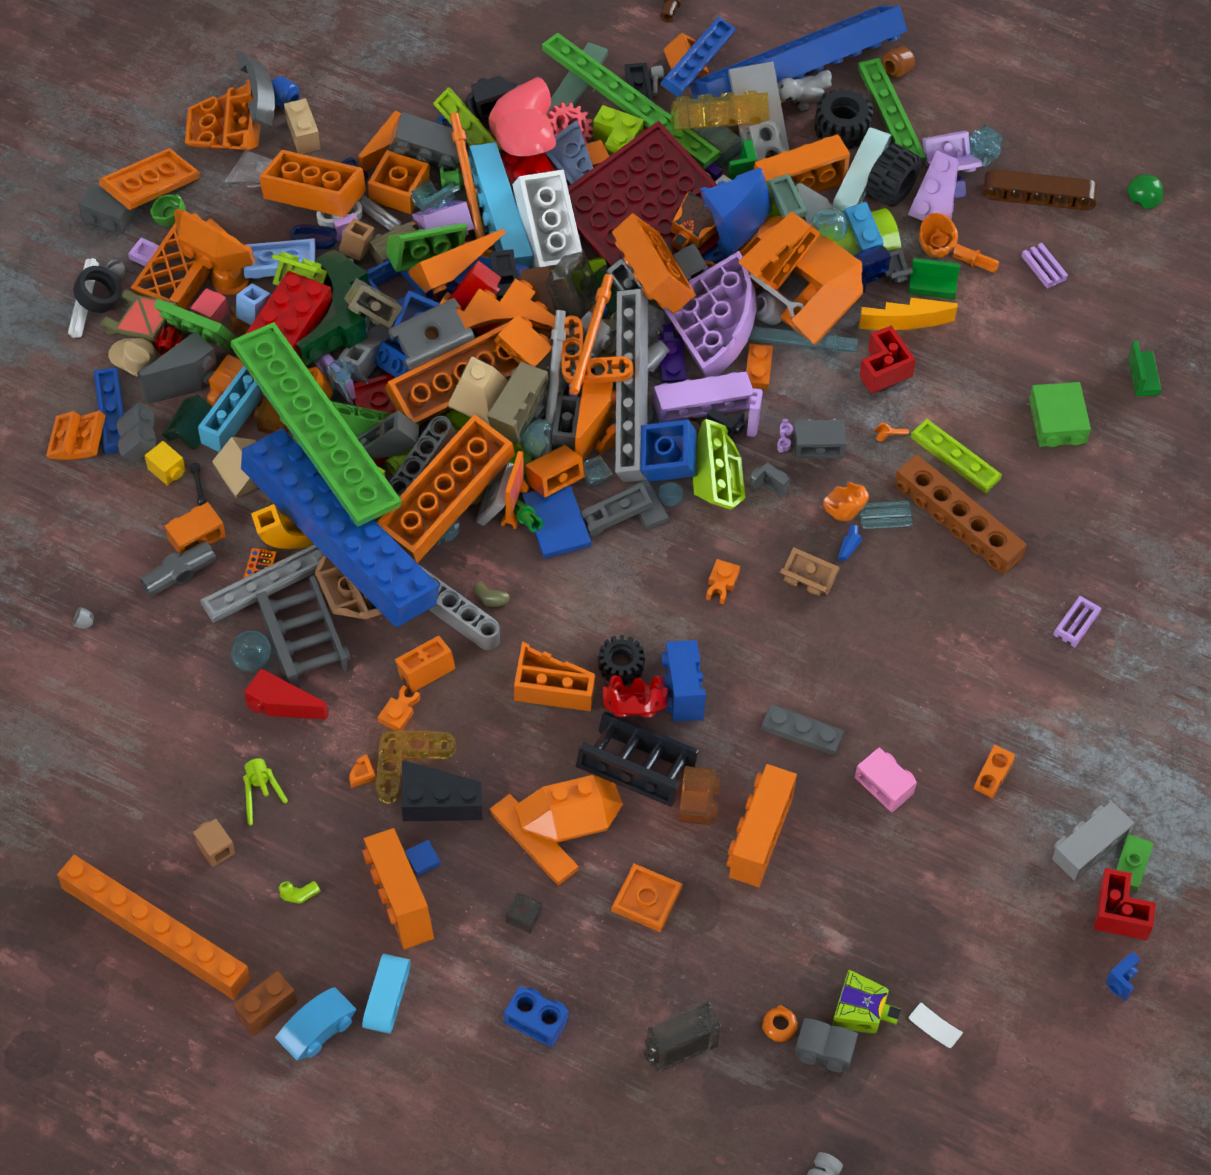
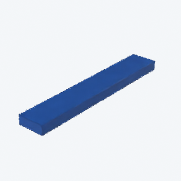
M717 17L666 75L660 85L679 98L731 38L736 28L722 18Z

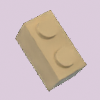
M306 98L285 103L286 122L297 152L304 154L320 150L319 132Z

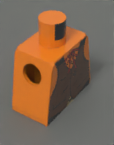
M689 191L675 215L671 231L676 235L671 243L678 250L684 248L688 243L690 245L695 244L696 248H700L718 232L711 210L705 207L704 201Z

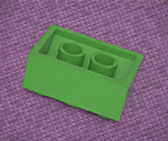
M453 223L389 235L386 254L395 272L410 270L424 260L464 245L467 225L466 223Z

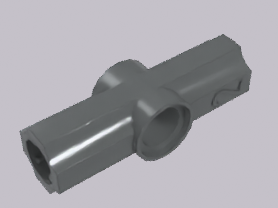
M203 541L182 554L180 552L169 554L163 560L162 565L142 575L139 579L148 596L152 597L173 584L178 586L186 584L193 578L195 572L216 561V555L208 542Z

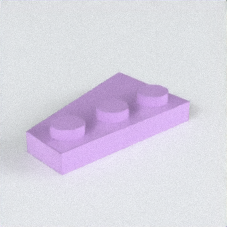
M936 150L909 210V216L923 221L929 214L937 212L947 215L952 220L958 159Z

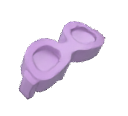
M783 419L780 424L781 438L778 440L777 450L781 453L791 449L790 438L793 435V427L788 423V419Z

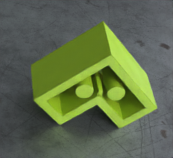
M602 105L593 121V139L602 140L605 143L609 156L644 131V119Z

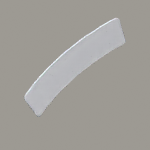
M920 1003L909 1016V1019L914 1024L949 1048L963 1034L962 1031L944 1021L923 1003Z

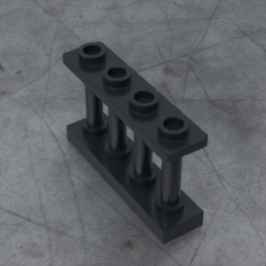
M605 711L602 714L599 726L601 736L594 746L585 742L582 743L575 767L672 807L676 801L680 782L676 781L683 768L690 771L695 769L699 750ZM611 738L625 743L618 756L604 751ZM635 748L649 753L642 766L628 761ZM659 758L673 763L666 776L652 771Z

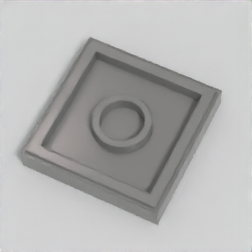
M507 463L487 485L476 523L484 526L505 507V491L514 464Z

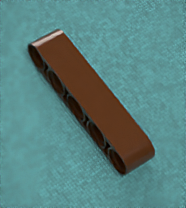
M992 169L985 174L984 196L989 200L1091 210L1096 206L1097 184L1088 179Z

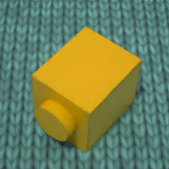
M164 441L144 455L147 469L167 486L173 481L180 479L183 473L186 472L183 457Z

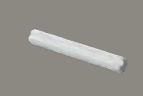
M94 258L86 259L83 270L90 266H99V263ZM87 280L85 282V286L91 294L95 280ZM77 300L75 301L68 334L72 338H80L82 336L88 312Z

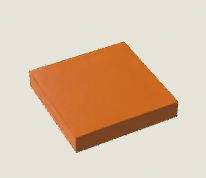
M633 863L611 907V912L661 932L683 884Z

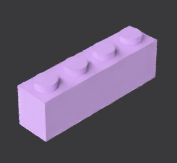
M732 372L727 375L708 376L702 379L684 380L678 383H664L654 386L651 401L659 423L686 420L690 417L707 416L712 407L721 413L750 409L753 388L747 372Z

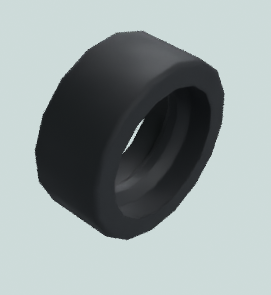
M102 266L85 268L79 274L73 288L74 296L78 303L86 310L94 313H104L111 310L120 298L122 291L121 282L116 274ZM87 280L101 282L109 290L110 297L101 299L93 296L87 290L85 282Z

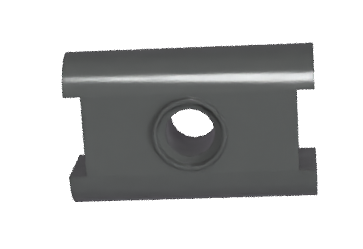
M455 298L388 329L391 340H398L407 358L403 364L408 371L474 340L471 328L465 329L456 311L459 308V304ZM427 329L435 330L438 338L435 340L428 339L425 336V331Z

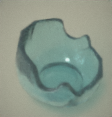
M821 209L815 213L811 220V226L819 231L823 238L829 234H832L836 241L846 237L847 218L837 209Z
M538 419L530 423L525 428L521 438L523 450L535 459L540 457L547 444L548 438L544 433L547 430L551 431V423L544 419Z
M247 630L239 634L234 641L231 650L232 662L242 671L256 672L267 664L270 658L271 644L267 636L261 632Z

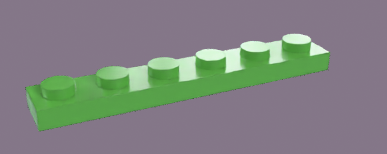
M880 59L859 62L857 69L887 133L892 135V143H897L917 154L922 160L921 163H925L926 155Z

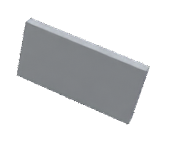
M774 62L729 69L728 74L741 145L743 141H746L744 129L775 120L776 125L781 130V146L786 151H789ZM761 130L760 137L764 141L768 140V134L766 131ZM767 152L766 156H772V154Z

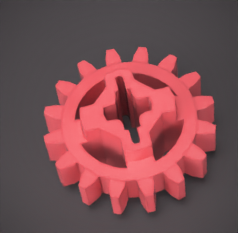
M564 102L559 106L555 105L547 114L554 130V136L577 120L585 144L592 138L590 134L593 132V128L589 126L592 119H586L588 113H581V106H578L576 109L573 108L571 102L567 107Z

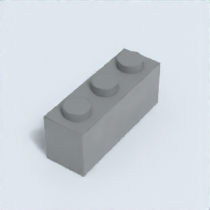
M1112 801L1105 807L1101 805L1091 814L1092 818L1086 823L1084 821L1078 823L1073 829L1072 835L1068 838L1063 836L1054 845L1055 852L1052 860L1074 881L1127 838V835L1133 829L1135 823Z

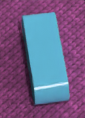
M389 954L382 955L364 1013L363 1028L387 1034L391 1033L411 964L410 959Z

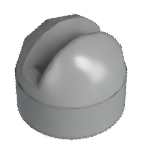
M113 259L108 262L106 268L115 273L119 280L126 275L125 265L120 260Z
M79 607L73 620V626L80 629L91 627L94 615L89 610Z

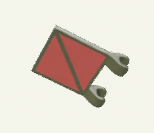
M123 290L120 298L125 299L123 305L129 307L119 323L105 317L100 323L101 326L106 327L104 332L108 335L118 333L155 341L167 323V320L159 316L160 312L154 308L157 299L139 296L129 290ZM165 301L175 306H178L175 302Z

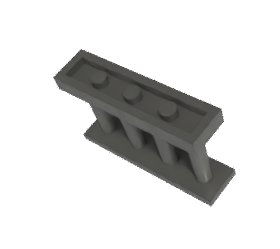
M315 576L309 577L311 590L274 601V599L269 600L266 591L256 594L259 611L286 682L296 687H299L298 677L302 676L301 673L337 661L340 662L343 672L348 671L347 661L351 660L347 646L341 645L324 602L325 596L320 585L317 584ZM315 599L319 610L283 622L282 620L277 621L275 614H278L279 610ZM322 619L327 631L293 642L285 641L283 635L286 634L285 631ZM331 640L335 649L334 652L300 663L297 661L293 662L291 659V655H294L293 652Z

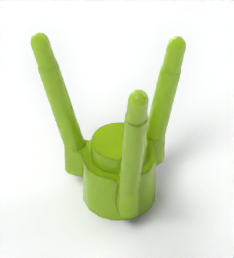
M260 758L246 763V775L243 776L246 790L247 822L249 826L253 825L251 784L260 786L263 795L268 796L266 783L269 780L282 802H288L275 780L272 770L267 768L265 761Z

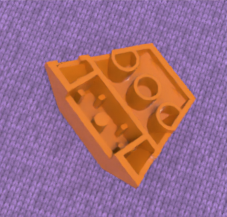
M249 79L246 80L247 84L237 89L231 87L227 90L226 94L218 98L212 96L188 108L185 134L186 146L210 150H250L259 147L260 125L252 121L248 103L254 99Z

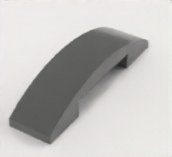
M238 51L236 56L239 69L248 74L254 97L248 103L251 119L253 122L270 129L274 118L275 98L269 73L261 62Z

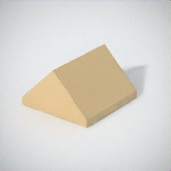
M231 437L212 461L214 467L236 499L259 488L241 470L242 449L256 442L253 439Z

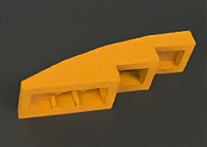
M911 298L909 305L886 302L885 310L862 307L859 329L880 330L892 325L895 330H910L954 322L958 303Z

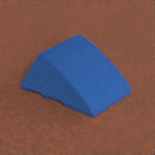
M761 168L737 175L734 180L728 182L720 181L717 186L712 188L703 187L700 189L705 207L712 212L720 237L716 242L724 259L742 247L757 232L768 217L773 205Z

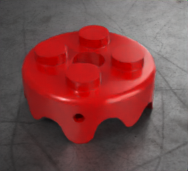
M613 675L609 686H603V704L607 710L614 712V716L617 717L629 715L653 717L656 715V712L663 710L668 705V687H664L663 678L659 675L653 677L651 684L637 677L627 687L623 685L620 676Z

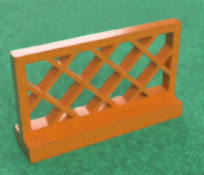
M175 222L131 286V290L144 297L175 302L178 307L186 310L213 271V268L205 267L197 259L188 263L185 262V255L181 251ZM178 245V252L165 254L167 247ZM182 258L183 264L169 267V260ZM166 263L167 269L158 272L153 271L156 264ZM186 270L187 274L184 278L174 281L173 273ZM170 275L171 282L157 285L156 278ZM154 281L155 287L141 288L143 282ZM174 288V293L170 299L161 296L160 291Z

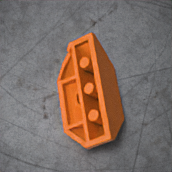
M176 209L174 211L178 240L182 248L181 251L186 257L190 259L195 258L209 269L212 267L219 272L252 266L256 262L251 247L240 243L233 236L185 210Z
M595 775L544 786L516 804L514 809L522 831L531 832L539 837L558 843L608 830L622 808L623 803L615 783Z

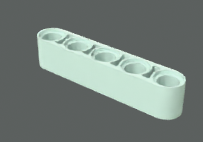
M871 127L868 129L834 199L832 206L835 213L844 215L843 211L845 208L863 202L867 192L866 184L869 173L881 153L889 147L891 134Z

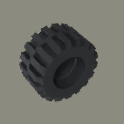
M839 88V91L833 89L830 90V94L825 93L819 99L816 107L814 129L817 131V137L823 139L838 134L848 149H852L854 145L860 146L872 123L873 106L871 103H868L869 99L866 96L862 97L860 92H853V89L844 90V88Z
M897 143L891 144L874 163L867 179L866 193L889 207L898 205L909 194L918 178L922 161L920 156Z

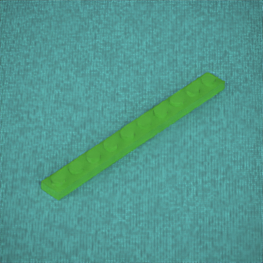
M556 33L542 44V51L626 113L644 119L645 127L649 128L657 121H660L703 169H706L720 158V151L559 33Z

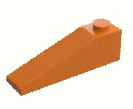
M503 228L424 260L411 268L408 273L425 293L432 290L434 294L446 290V284L454 280L506 232Z

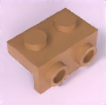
M793 547L784 569L781 568L779 573L784 576V582L796 587L800 583L807 586V592L820 597L821 593L828 596L840 567Z

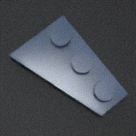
M577 120L555 136L556 146L553 149L544 152L557 170H564L565 178L570 185L593 169Z

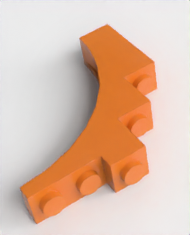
M516 278L500 302L496 300L497 296L486 289L483 291L479 288L464 312L460 310V305L458 310H456L466 330L469 328L473 330L490 324L508 323L517 314L528 319L533 327L550 333L555 326V316L547 311L548 308L539 301L533 302L531 300L535 294V291L532 290V285L525 280L519 281ZM443 298L440 304L446 302L447 300ZM427 329L425 331V336L428 339L435 340L438 338L435 330Z

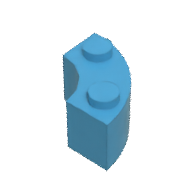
M335 987L331 988L304 1005L283 1026L275 1038L297 1061L307 1057L312 1058L320 1052L322 1045L330 1037L338 1032L345 1031L352 1023L351 1018L357 1009Z

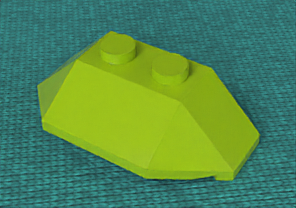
M705 419L697 435V476L693 477L694 495L709 503L731 510L745 499L741 456L734 442L728 436L726 426Z

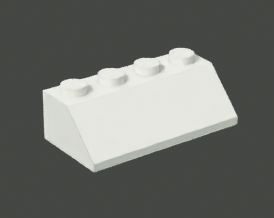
M564 170L519 176L512 185L518 211L533 253L531 268L549 266L555 271V269L584 261Z

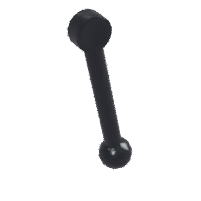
M192 463L190 469L195 477L198 493L197 504L201 506L207 503V500L203 497L199 477L200 465Z

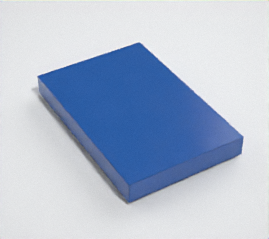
M570 485L546 498L536 491L522 494L523 502L531 506L535 510V514L543 521V527L539 531L533 527L536 530L534 534L543 559L591 547V539Z

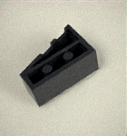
M402 760L401 808L403 821L482 820V782Z

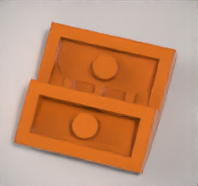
M99 410L82 416L76 411L56 416L46 456L49 459L74 460L96 456L106 415Z

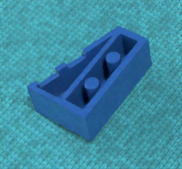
M697 640L666 642V651L661 652L662 667H667V674L663 676L664 687H668L670 694L668 705L666 706L667 712H672L673 722L704 720L706 692L705 689H702L703 674L700 672Z

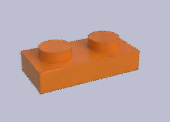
M749 343L746 372L752 388L769 389L773 346Z

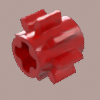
M165 327L154 341L156 342L155 348H157L161 355H164L179 344L184 336L174 327Z

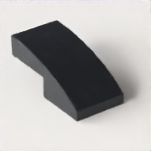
M513 249L489 253L491 269L501 277L497 285L500 288L496 294L497 297L504 296L515 278L517 279L518 277Z

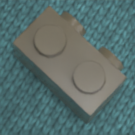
M357 278L344 298L349 304L348 308L358 315L361 313L368 315V320L380 327L383 324L391 328L402 310V306L396 300Z

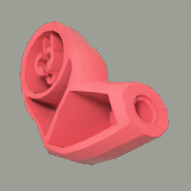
M536 77L507 92L498 99L490 113L489 125L491 132L497 138L498 146L508 154L531 156L547 152L556 146L554 130L547 116L551 106L550 91L542 78Z

